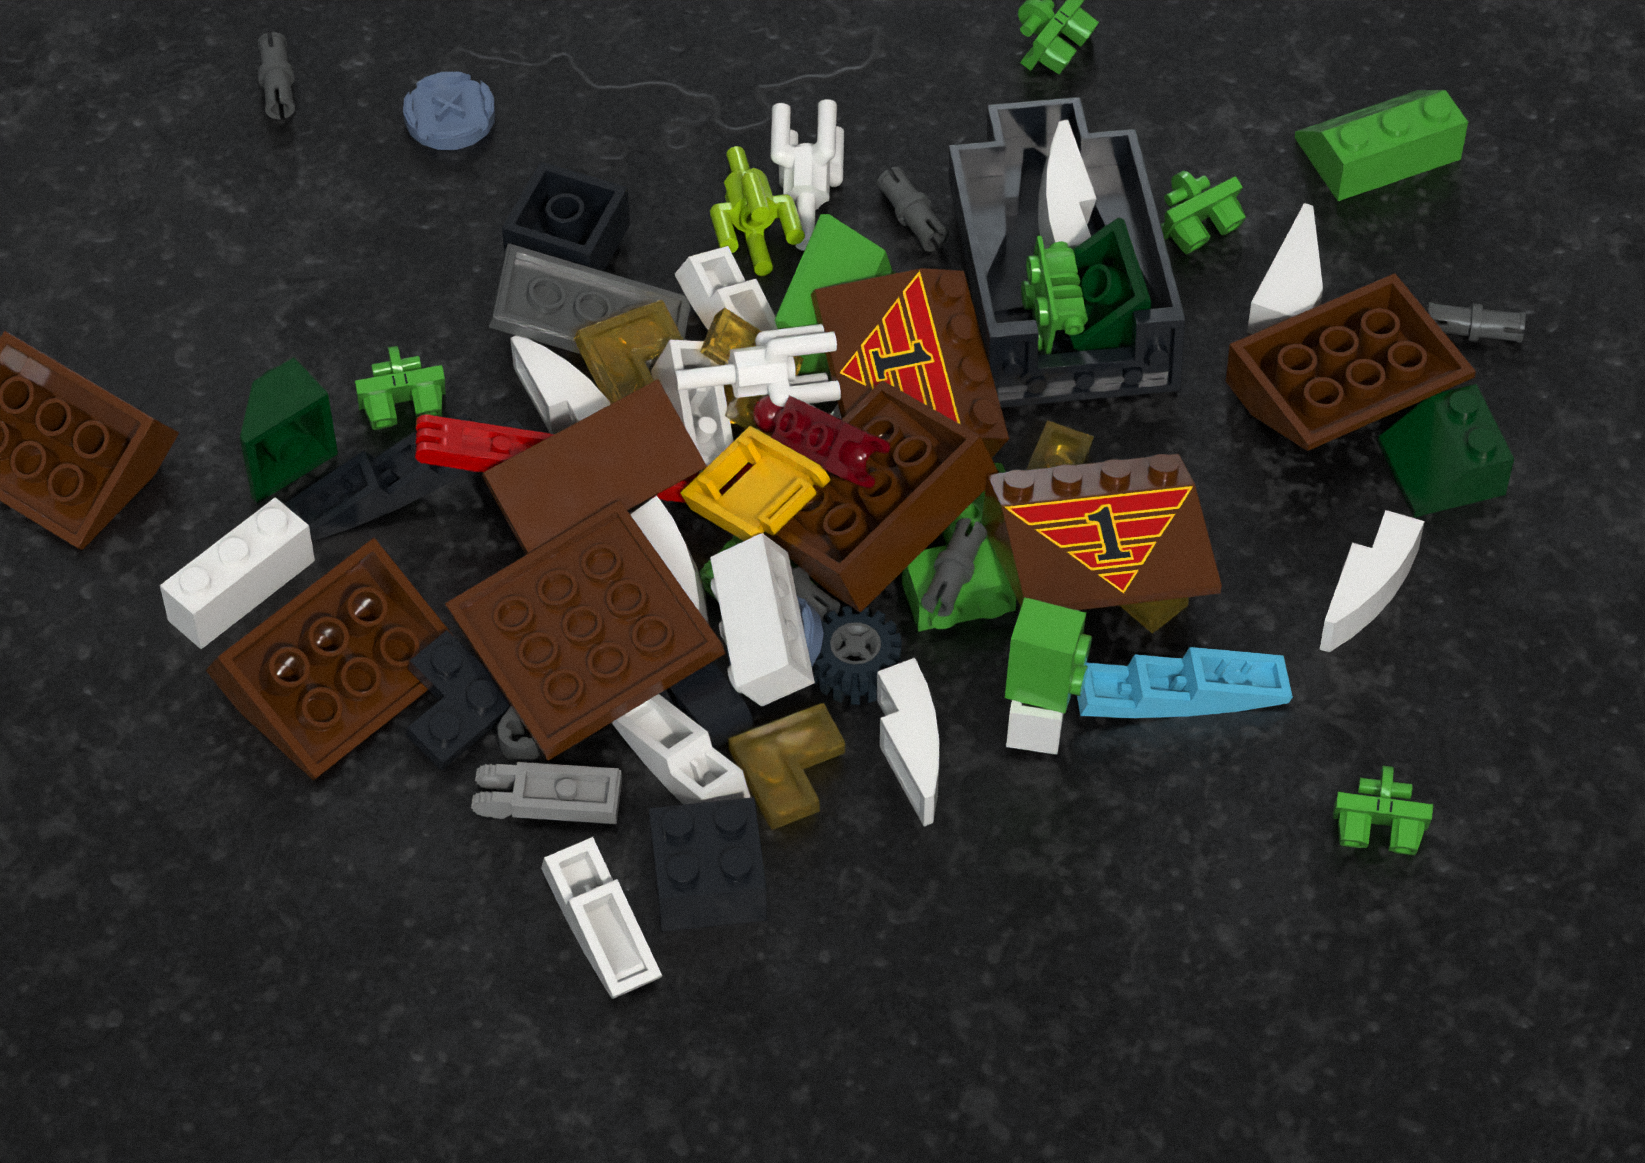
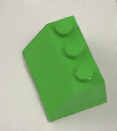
M1417 90L1295 131L1294 138L1336 200L1341 201L1461 160L1468 121L1446 90Z
M820 214L774 320L777 329L818 325L811 298V293L815 289L895 274L896 272L892 271L886 251L830 214ZM825 353L793 356L796 376L826 372L828 381H832Z

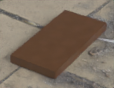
M659 379L485 471L481 476L525 555L618 500L622 502L628 511L704 470L707 465Z

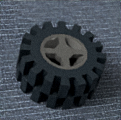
M851 606L843 607L841 617H838L835 610L827 613V623L821 620L824 632L821 651L812 666L814 684L820 682V691L824 695H827L833 689V700L841 703L844 695L851 696V704L860 705V696L866 695L868 703L876 701L877 672L901 663L902 640L900 633L896 634V625L892 620L885 624V614L878 610L873 618L869 617V607H866L859 614H852ZM850 656L852 659H853V658H857V659H861V660H851V659H848L847 657Z

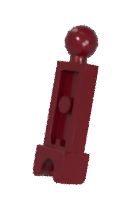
M766 395L760 398L753 408L752 416L754 423L763 432L773 433L771 438L845 480L868 489L875 485V478L867 472L866 463L869 456L874 452L887 454L891 448L888 441L790 395L785 407L775 405L771 401L770 396Z

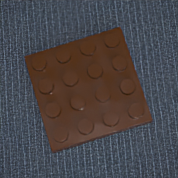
M620 500L445 603L449 614L548 761L725 654L721 641Z

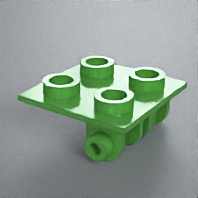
M1037 236L1034 254L1026 258L1028 281H1022L1021 297L1024 309H1031L1033 320H1036L1039 332L1038 351L1040 355L1051 354L1056 330H1065V333L1068 335L1080 334L1084 331V324H1086L1088 318L1082 297V289L1078 286L1080 278L1077 274L1074 250L1068 248V244L1063 241L1055 242L1048 249H1044L1042 236Z

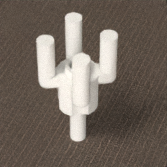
M822 100L818 103L817 142L815 144L802 143L798 145V133L790 130L791 108L789 105L778 103L772 107L771 159L779 165V185L783 188V194L790 195L797 207L805 234L804 240L796 245V248L805 251L815 228V210L819 209L823 203L829 201L830 186L837 187L843 181L844 130L836 126L837 104L833 100Z
M822 324L762 331L755 338V347L731 349L727 365L674 371L673 374L676 391L732 384L736 398L757 395L764 397L769 395L771 401L780 407H785L789 395L808 404L836 401L841 398L838 380L828 381L826 372L795 376L793 356L837 350L834 331L824 332Z

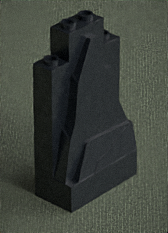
M1080 97L987 105V142L949 145V186L972 290V303L1000 406L1012 407L1181 391L1185 316L1136 130L1089 133ZM1059 121H1069L1097 198L1087 224L1090 235H1094L1117 217L1125 220L1151 299L1150 309L1133 311L1131 347L1080 351L1074 349L1071 337L1065 333V330H1056L1051 354L1040 355L1038 351L1039 332L1036 320H1033L1031 309L1025 310L1022 304L1021 283L1022 281H1028L1026 258L1034 254L1037 236H1040L1038 203L1043 169Z

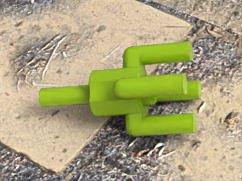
M735 146L727 151V159L732 173L724 181L726 202L713 205L710 210V216L719 247L729 246L731 253L738 249L739 244L734 231V225L738 230L744 232L755 273L759 276H766L772 272L773 265L764 239V229L769 227L775 218H780L786 240L789 244H800L804 240L805 234L793 198L787 194L773 196L767 176L761 170L754 167L750 169L744 149Z

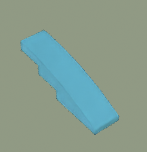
M1189 647L1182 659L1135 654L1128 666L1086 662L1085 665L1088 666L1084 688L1081 696H1077L1080 716L1115 718L1188 717L1239 712L1288 704L1293 698L1284 655Z

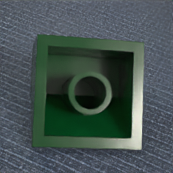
M1117 217L1073 249L1078 270L1077 274L1080 278L1078 286L1082 289V297L1088 318L1082 333L1070 335L1073 347L1076 350L1089 351L1131 347L1133 311L1147 310L1151 307V299L1125 220Z
M294 357L278 367L267 370L252 383L241 429L240 442L251 497L256 503L261 502L338 454L329 395Z
M1477 384L1441 392L1425 399L1378 438V444L1414 518L1503 496L1507 493L1514 457Z

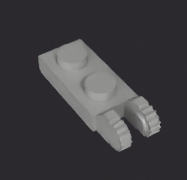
M517 762V765L485 764L477 768L475 781H477L480 787L491 790L496 789L497 791L513 789V793L494 791L492 793L488 791L476 793V795H473L471 804L472 812H475L476 815L499 819L512 815V817L617 824L622 785V771L619 768Z

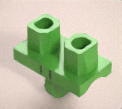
M1026 0L1018 11L1019 20L1022 23L1020 31L1027 37H1030L1033 33L1038 35V37L1033 42V47L1020 63L1031 71L1040 61L1060 75L1077 50L1060 38L1059 35L1063 33L1082 47L1099 24L1098 21L1081 8L1085 0H1067L1056 14L1052 10L1055 6L1052 0Z
M1181 171L1172 177L1173 191L1164 196L1165 202L1169 207L1177 204L1180 205L1166 211L1164 214L1165 222L1160 225L1164 240L1172 237L1175 243L1187 255L1199 249L1209 240L1210 235L1201 223V221L1210 217L1221 235H1226L1242 225L1246 215L1236 197L1243 187L1235 176L1202 193V191L1210 188L1208 178L1203 175L1195 179L1189 172Z
M397 345L388 347L390 361L371 364L372 378L355 381L359 410L365 409L366 416L374 430L392 427L397 424L394 404L413 400L416 419L421 415L442 417V395L446 394L442 365L421 368L419 356L401 359Z
M1383 765L1380 780L1361 777L1359 780L1358 793L1378 795V797L1338 792L1334 803L1333 819H1339V844L1347 847L1367 848L1371 824L1391 826L1388 851L1416 855L1424 831H1427L1431 823L1433 804L1391 799L1393 797L1411 800L1412 784L1393 782L1394 767Z

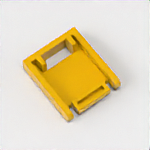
M749 426L680 493L691 510L739 539L746 541L764 532L774 536L816 495L813 485L816 484L824 488L830 482V477L819 464ZM748 462L754 465L721 496L719 490Z

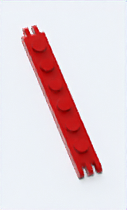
M421 415L416 420L417 446L415 448V458L418 462L484 473L554 434L433 415ZM746 464L719 490L721 496L753 465ZM701 472L657 495L658 498L665 501L686 503L680 492Z

